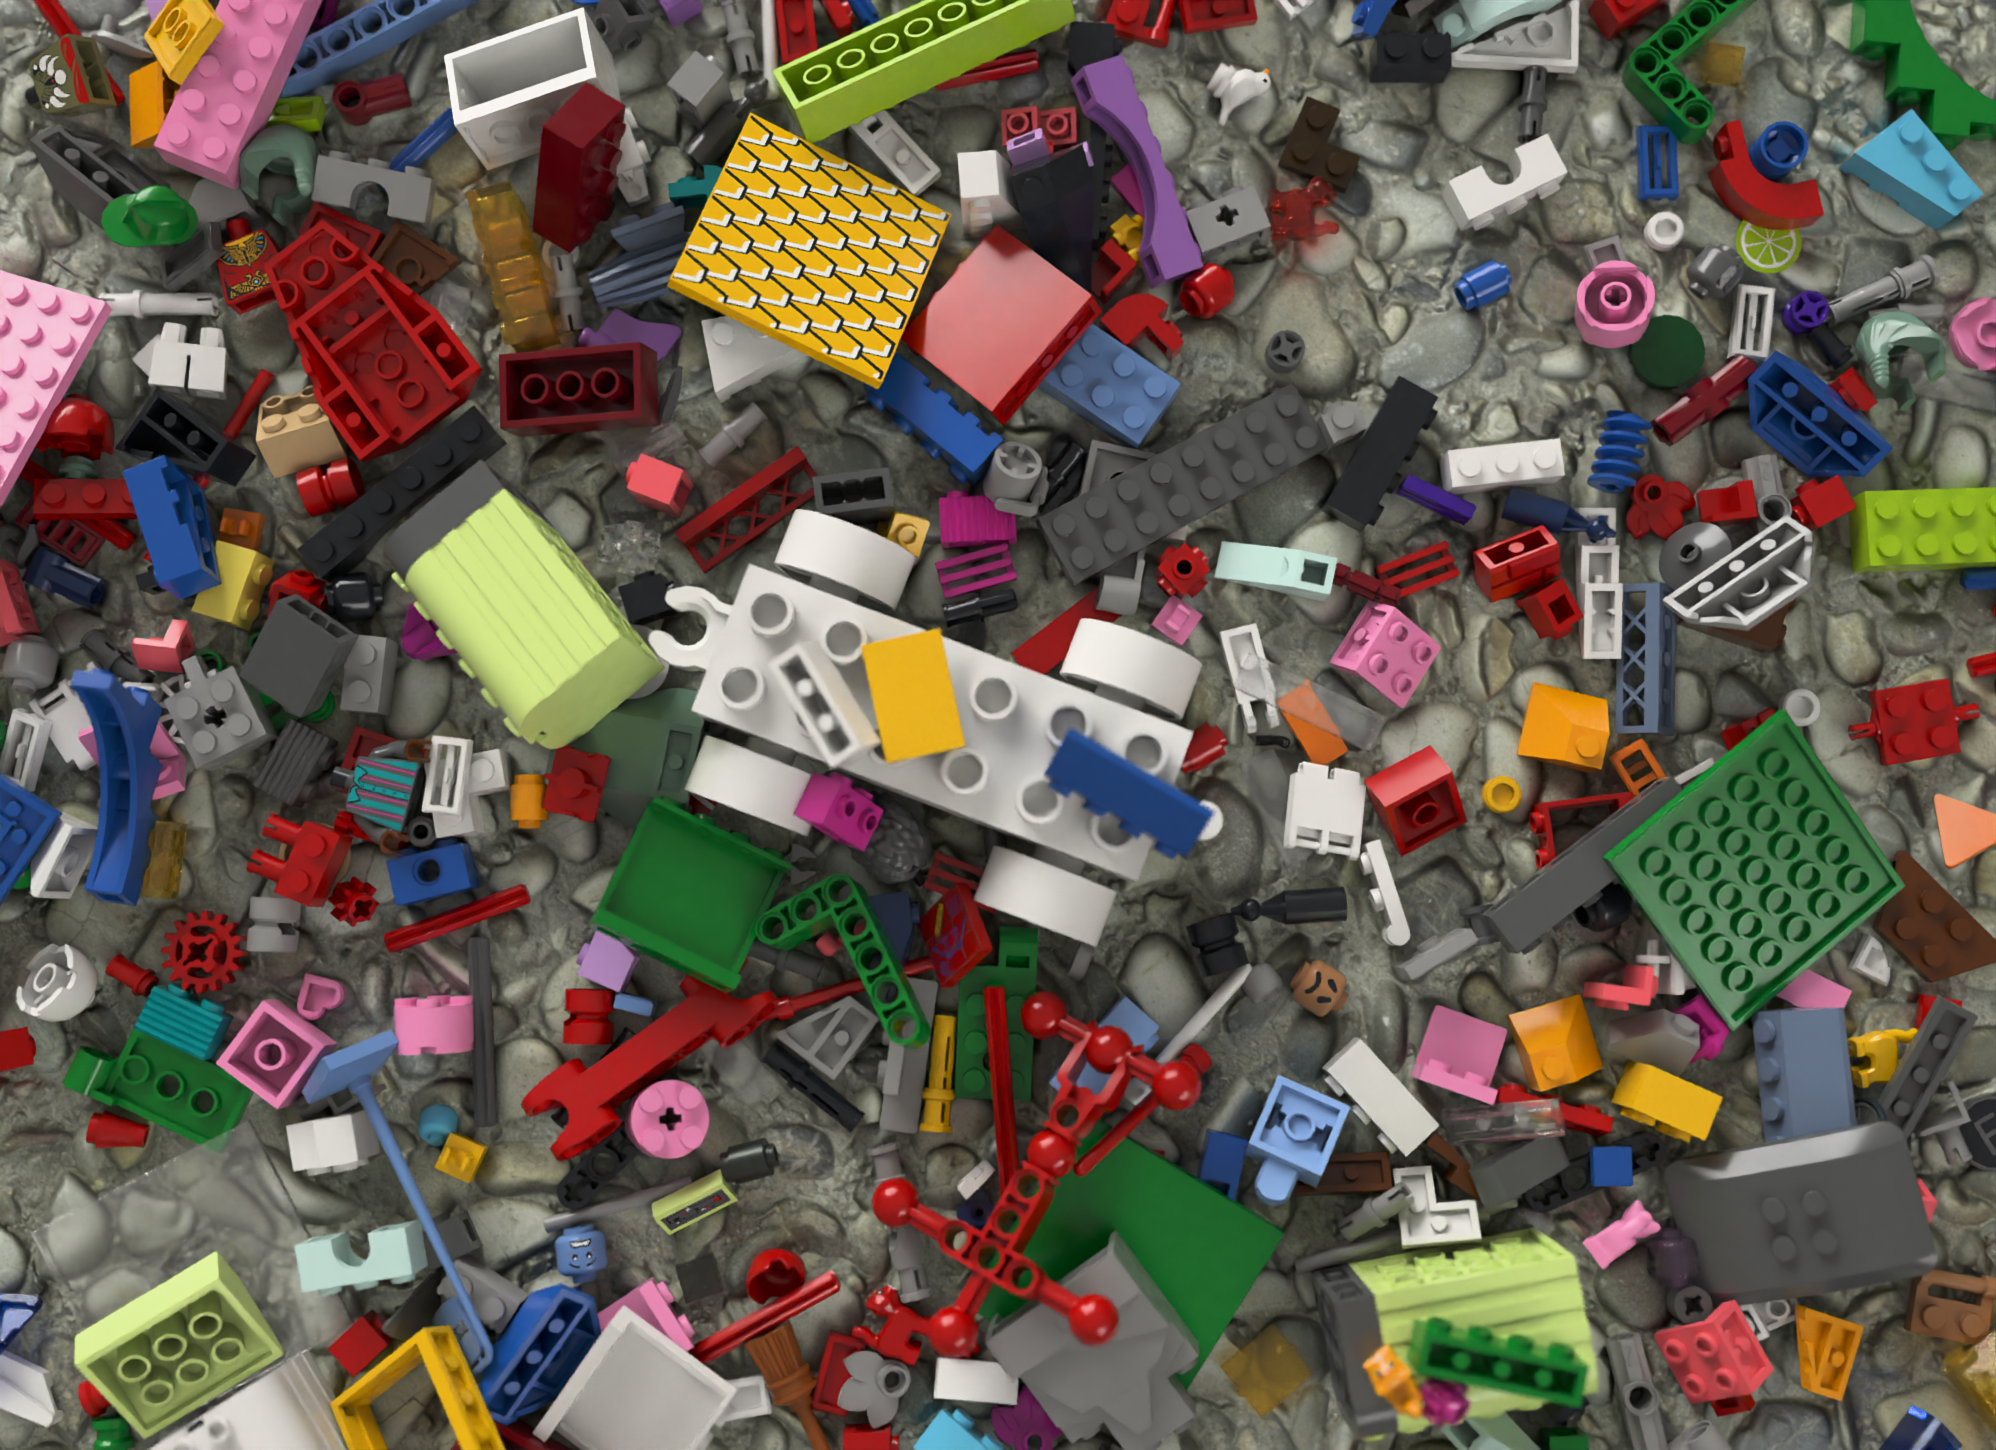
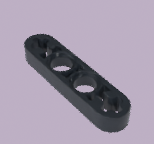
M1646 1131L1635 1132L1605 1145L1630 1146L1633 1153L1642 1148V1140L1654 1144V1148L1649 1151L1650 1158L1643 1155L1632 1157V1162L1634 1163V1166H1632L1633 1176L1660 1164L1666 1152L1662 1139L1656 1134ZM1590 1152L1569 1160L1570 1166L1552 1176H1556L1559 1187L1565 1193L1563 1196L1560 1195L1559 1191L1553 1190L1545 1194L1546 1201L1542 1203L1538 1199H1532V1195L1537 1192L1536 1186L1522 1193L1525 1203L1536 1211L1547 1212L1608 1187L1591 1185ZM1580 1168L1585 1173V1183L1579 1189H1571L1567 1185L1566 1176L1571 1169ZM1550 1177L1541 1182L1540 1186L1550 1188L1557 1184Z

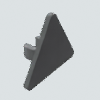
M430 1273L402 1305L395 1307V1313L383 1325V1332L402 1343H406L423 1328L434 1327L432 1320L441 1306V1294H437V1288L440 1285L438 1273Z

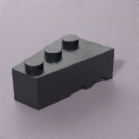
M159 387L156 388L115 448L142 462L165 455L188 475L236 487L256 458L253 452L189 403Z

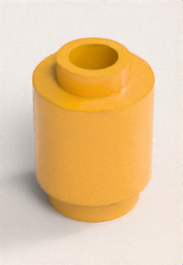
M514 775V784L510 785V821L518 822V829L541 828V821H549V812L542 808L548 785L545 784V775Z

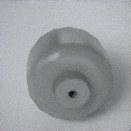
M1259 963L1252 967L1241 987L1253 1003H1261L1265 1000L1269 1004L1279 997L1277 991L1282 987V979L1270 964Z

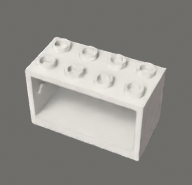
M584 7L444 55L454 126L487 170L540 153L542 125L586 82L621 102L612 54Z

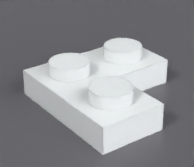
M1431 1165L1392 1169L1394 1187L1399 1182L1404 1183L1411 1191V1194L1406 1196V1198L1413 1196L1415 1202L1412 1206H1408L1398 1212L1403 1249L1481 1242L1476 1200L1436 1203Z

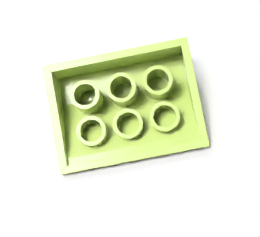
M216 1251L75 1335L74 1365L145 1440L282 1357L284 1349L239 1276Z

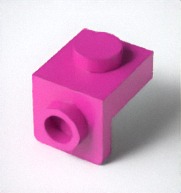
M1701 994L1670 1011L1675 1014H1683L1699 1024L1700 1048L1691 1059V1064L1701 1058H1704L1706 1061L1710 1060L1724 1049L1723 1042L1730 1029Z

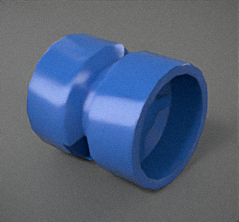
M1787 121L1776 122L1768 126L1748 147V154L1753 166L1762 176L1778 183L1805 158L1809 147L1808 139L1804 131L1796 124Z

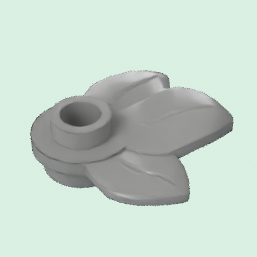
M860 1351L849 1355L844 1359V1365L852 1377L841 1388L837 1404L839 1407L849 1411L867 1410V1417L872 1428L885 1425L897 1413L899 1397L904 1395L910 1386L911 1375L909 1369L904 1363L896 1359L884 1361L874 1351ZM890 1372H895L896 1380L894 1383L886 1385V1375Z

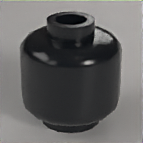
M366 572L336 575L333 577L331 585L326 586L329 614H336L340 622L347 623L373 619L376 615V606L383 605L380 583L373 584L371 576Z
M1612 882L1600 890L1603 896L1598 901L1586 908L1581 905L1573 911L1575 919L1582 927L1601 933L1629 919L1632 898L1620 883L1616 885Z

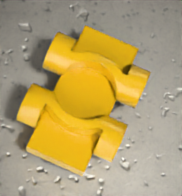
M1124 214L1108 228L1112 233L1110 238L1134 259L1140 268H1143L1138 257V251L1143 235L1140 230L1143 228L1144 219L1138 214L1131 219L1127 214Z

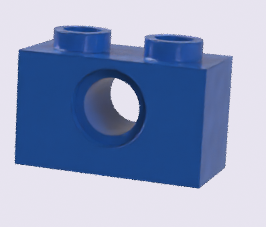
M457 838L445 839L435 842V849L421 852L420 847L408 848L399 851V853L403 854L402 857L386 861L396 906H408L480 888L470 844L458 843ZM434 860L440 867V874L437 879L430 881L425 875V868L429 862Z

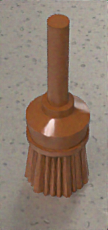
M786 1320L744 1343L745 1348L767 1381L765 1387L772 1395L774 1406H788L791 1413H797L814 1450H831L810 1406L813 1402L810 1393L818 1382L816 1377H813L811 1374L809 1363L803 1361L790 1320Z

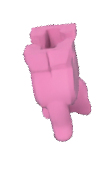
M1635 1200L1626 1208L1620 1220L1613 1222L1597 1235L1589 1236L1583 1241V1244L1600 1267L1605 1270L1612 1261L1636 1244V1239L1646 1238L1657 1233L1661 1226L1644 1209L1641 1200Z

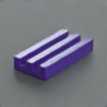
M1408 475L1403 480L1396 493L1463 526L1472 519L1477 508L1475 504L1413 475Z

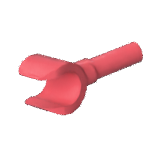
M865 921L854 927L855 936L864 932L866 928ZM828 930L816 942L815 946L823 955L830 957L835 955L845 944L841 936L836 938Z

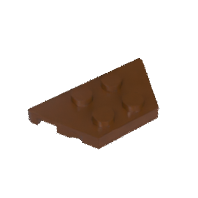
M1899 850L1894 855L1893 861L1896 862L1894 869L1905 884V887L1877 911L1872 929L1927 983H1934L1995 963L1996 939L1905 850Z

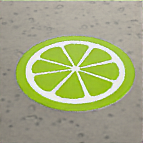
M1745 220L1740 223L1735 238L1737 252L1744 260V263L1751 269L1766 274L1778 273L1789 268L1798 258L1802 244L1799 229L1772 230L1758 227Z

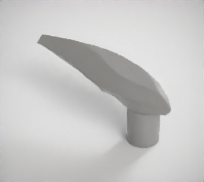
M105 14L100 30L91 34L96 39V42L120 54L140 58L156 57L152 51L131 42L126 36L117 35L116 30L119 19L113 15Z

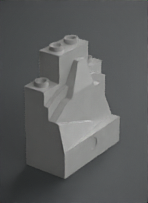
M1116 1230L1110 1234L1109 1244L1106 1248L1056 1282L1079 1297L1098 1293L1107 1296L1114 1302L1119 1312V1326L1116 1335L1109 1342L1093 1347L1081 1344L1073 1336L1069 1328V1320L1037 1300L1027 1302L1004 1319L1001 1318L999 1313L992 1317L984 1342L1012 1381L1019 1377L1023 1380L1056 1427L1061 1428L1072 1444L1081 1437L1084 1440L1093 1437L1101 1430L1102 1423L1104 1422L1124 1450H1156L1161 1445L1163 1438L1172 1432L1180 1434L1193 1423L1195 1401L1174 1373L1183 1374L1197 1363L1199 1342Z

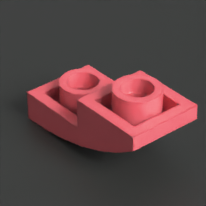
M1037 106L1001 110L1002 146L1004 148H1007L1008 140L1038 128H1042L1047 142H1053V149H1065L1080 144L1079 111L1076 107L1040 111Z

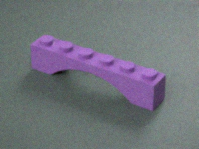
M1123 55L1083 66L1070 79L1083 114L1100 125L1116 141L1128 158L1137 177L1144 212L1143 235L1138 257L1149 286L1153 289L1185 278L1203 267L1201 250L1192 238L1188 227L1187 213L1180 206L1174 191V179L1171 173L1166 170L1161 157L1160 143L1153 136L1149 126L1146 106L1140 101L1136 92L1133 72L1126 65Z

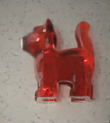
M1323 177L1312 178L1309 185L1305 188H1295L1285 192H1280L1278 189L1270 190L1268 196L1269 211H1282L1284 213V218H1281L1280 215L1272 214V224L1270 227L1271 241H1282L1284 239L1303 241L1308 238H1316L1328 233L1337 234L1339 232V224L1333 221L1316 224L1312 208L1323 209L1334 206V199L1338 196V193L1334 192L1333 187L1326 183Z

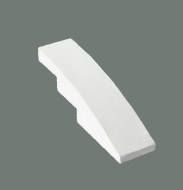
M1575 508V511L1588 521L1599 516L1605 517L1608 526L1616 532V508ZM1575 532L1577 605L1584 616L1578 621L1582 659H1621L1623 583H1619V545H1615V538H1604L1596 543H1591L1586 532Z

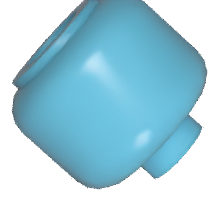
M435 1104L425 1108L420 1115L418 1134L422 1140L433 1146H440L446 1143L450 1132L457 1133L458 1117L456 1111L444 1104Z

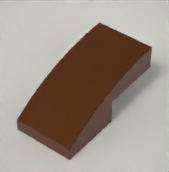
M1432 1132L1422 1144L1450 1163L1442 1177L1482 1203L1468 1171L1470 1166L1446 1140L1437 1133Z

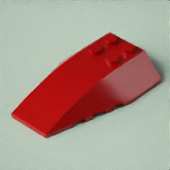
M323 219L264 264L280 309L284 311L289 323L288 329L291 337L296 341L302 356L301 362L304 370L309 375L313 384V393L317 403L360 461L365 462L407 448L466 402L483 369L442 314Z

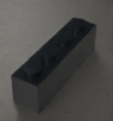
M1401 376L1397 377L1325 503L1322 512L1358 532H1361L1367 524L1371 526L1376 524L1384 510V506L1379 504L1384 493H1393L1402 477V474L1397 472L1403 460L1411 461L1420 445L1415 440L1421 428L1426 431L1429 429L1438 413L1437 410L1433 409L1438 399L1436 395Z

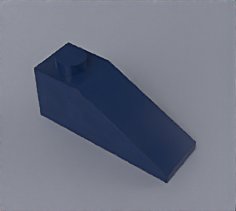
M908 891L868 896L901 966L904 968L915 938L914 925L921 924L918 901L911 902ZM881 952L875 953L871 957V970L880 966L883 958ZM893 986L887 991V1004H891L897 986Z

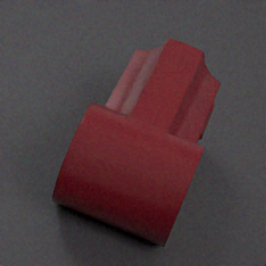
M402 73L363 83L345 80L338 83L332 93V100L342 118L352 126H363L374 116L412 107L411 96ZM354 99L360 100L357 106L352 108L346 107L350 101Z

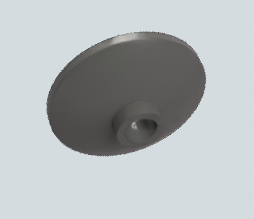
M1698 522L1680 528L1669 537L1661 550L1659 571L1662 579L1671 589L1677 590L1733 552L1732 542L1721 528L1711 523ZM1695 549L1694 555L1686 559L1687 555Z

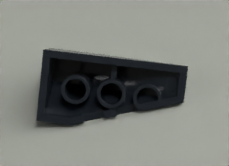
M1079 144L1010 167L1009 179L1035 253L1091 294L1093 177L1083 145Z

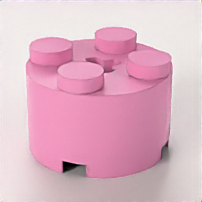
M1608 261L1596 266L1580 282L1577 292L1574 318L1583 340L1588 344L1603 348H1620L1639 341L1649 325L1654 306L1655 289L1652 280L1630 262Z
M432 995L427 996L426 999L396 998L394 1031L399 1041L396 1046V1054H449L467 1052L474 1049L473 996Z
M663 1080L648 1084L634 1095L625 1112V1129L628 1138L640 1151L654 1158L674 1159L689 1154L702 1144L709 1126L708 1107L700 1091L690 1084L679 1080ZM666 1108L668 1114L674 1115V1122L669 1124L668 1130L666 1124H660L659 1117L666 1115Z

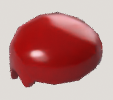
M767 1249L761 1251L753 1259L746 1275L745 1287L748 1296L758 1304L764 1305L769 1298H780L804 1285L807 1281V1271L804 1262L800 1256L789 1250Z

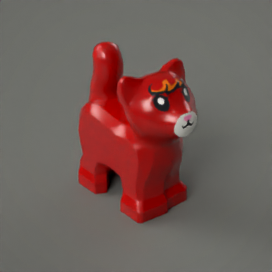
M886 1285L884 1288L875 1290L871 1297H867L865 1304L875 1315L887 1318L879 1333L875 1334L869 1328L858 1325L852 1328L851 1334L854 1338L862 1339L869 1347L879 1351L881 1354L887 1357L899 1358L902 1362L914 1367L921 1351L922 1342H911L910 1336L915 1332L927 1337V1330L932 1316H923L909 1305L901 1303L898 1289L892 1285Z

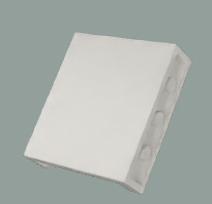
M623 1305L533 1431V1434L543 1442H546L554 1430H556L581 1450H705L714 1437V1434L709 1431L713 1424L721 1428L734 1410V1407L729 1402L737 1389Z

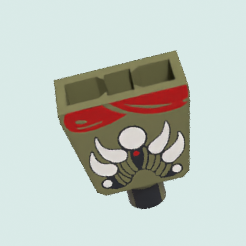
M67 33L30 62L29 70L34 85L25 90V98L31 107L35 109L42 108L47 115L76 117L117 106L95 38Z

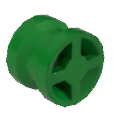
M120 1413L100 1416L92 1420V1429L97 1433V1440L93 1443V1450H128L134 1447V1437L129 1432L131 1425Z

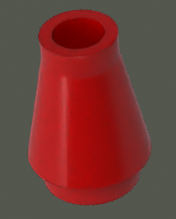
M107 1110L103 1113L94 1112L88 1125L86 1142L95 1144V1148H144L148 1140L150 1126Z

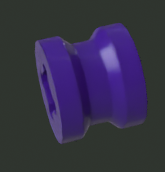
M1816 291L1800 293L1787 303L1782 310L1781 318L1783 325L1794 334L1803 335L1809 333L1826 320L1829 313L1828 302L1823 295Z

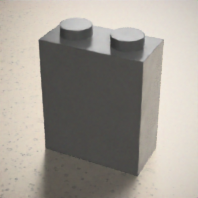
M889 467L812 477L817 513L854 525L891 521L894 512V501Z
M298 594L291 595L276 601L239 676L248 681L255 691L267 694L280 703L282 709L287 713L302 718L321 708L358 635Z

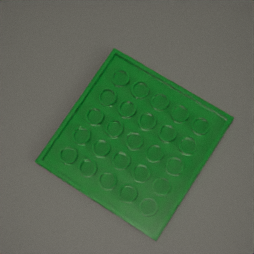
M1778 710L1602 857L1704 999L1732 1032L1905 887L1893 866L1787 711Z

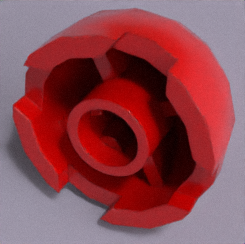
M68 394L54 408L46 429L36 447L44 453L47 447L59 450L63 459L68 456H80L92 461L100 460L101 452H106L110 455L114 452V423L110 415L100 405L90 401L88 396Z

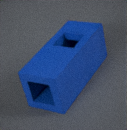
M1207 1128L1196 1177L1235 1200L1248 1140L1243 1136Z

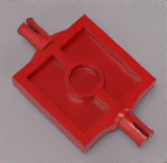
M1941 678L1868 691L1872 709L1870 722L1849 725L1848 732L1863 730L1862 732L1849 734L1852 741L1873 737L1878 746L1881 765L1899 764L1961 753L1957 731L1958 722L1978 719L1980 712H1965L1980 709L1977 703L1955 707L1952 701L1949 679Z

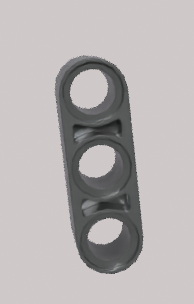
M1550 1127L1526 1136L1473 1166L1468 1171L1484 1208H1492L1514 1199L1564 1170L1571 1163L1556 1129Z

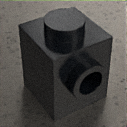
M655 571L643 572L633 577L634 582L618 587L630 624L642 626L678 614L677 610L670 607L665 600L667 591L677 587L674 581L668 582L662 573L655 574Z

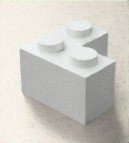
M495 749L472 754L463 817L432 813L436 838H460L485 833L479 796L510 790V785L514 784V777L509 752ZM460 756L456 757L449 807H453ZM446 759L440 760L434 801V805L440 806ZM424 763L427 777L428 763Z
M364 1110L286 1125L293 1172L307 1169V1175L313 1176L331 1172V1166H333L334 1173L349 1171L369 1164L368 1157L380 1153L378 1136Z

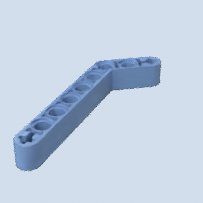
M375 0L305 38L278 98L301 97L480 0ZM414 7L409 15H401L406 8ZM382 24L377 32L369 33L374 25ZM349 41L345 49L337 51L338 46L342 42ZM317 59L312 67L305 68L309 60ZM296 70L297 74L294 75L292 71Z

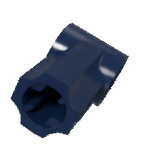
M38 546L21 579L54 595L58 593L90 609L101 601L106 591V580L70 564L71 560Z

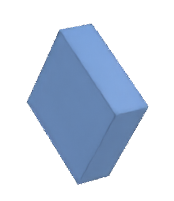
M621 992L616 994L613 1008L652 1017L656 1016L659 1002L655 999Z

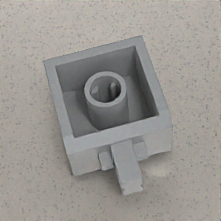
M197 655L182 661L190 681L184 683L185 690L163 701L197 769L213 771L279 738L280 735L259 693L250 686L248 681L239 676L242 668L231 666L221 672H218L217 669L210 671L203 657ZM222 712H225L226 719H221L225 723L223 725H219L218 718H221L219 715Z

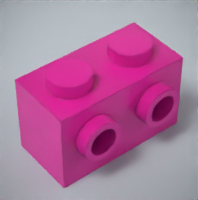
M813 772L795 809L794 815L833 840L864 852L873 832L879 824L884 810L871 802L872 794L855 786L851 788L852 781L835 772H831L829 777Z

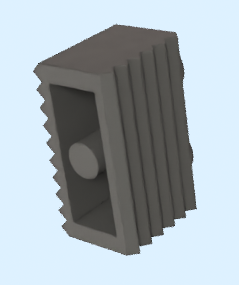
M289 718L252 785L291 806L303 807L305 803H310L317 794L319 784L316 781L319 779L323 769L328 770L334 763L338 751L335 750L338 741L299 720Z

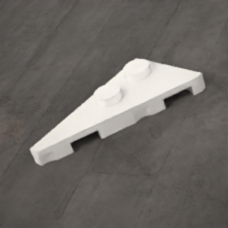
M1573 0L1560 10L1547 15L1544 12L1534 16L1529 22H1520L1494 33L1492 38L1475 45L1472 42L1460 47L1458 51L1451 53V67L1523 71L1528 66L1537 65L1538 72H1540L1541 67H1545L1547 72L1575 73L1578 68L1579 1Z

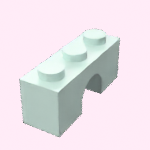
M420 1220L384 1225L368 1233L370 1253L367 1259L360 1258L353 1252L348 1232L312 1237L295 1245L302 1292L318 1290V1296H325L342 1291V1286L354 1284L355 1290H362L379 1285L378 1280L391 1278V1284H400L414 1280L415 1273L428 1266Z

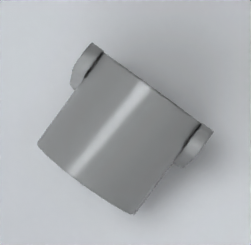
M1016 441L1005 442L998 446L983 480V490L985 495L995 503L994 507L997 510L1032 517L1037 514L1039 506L1045 502L1050 486L1047 481L1048 469L1042 465L1039 454L1032 447Z

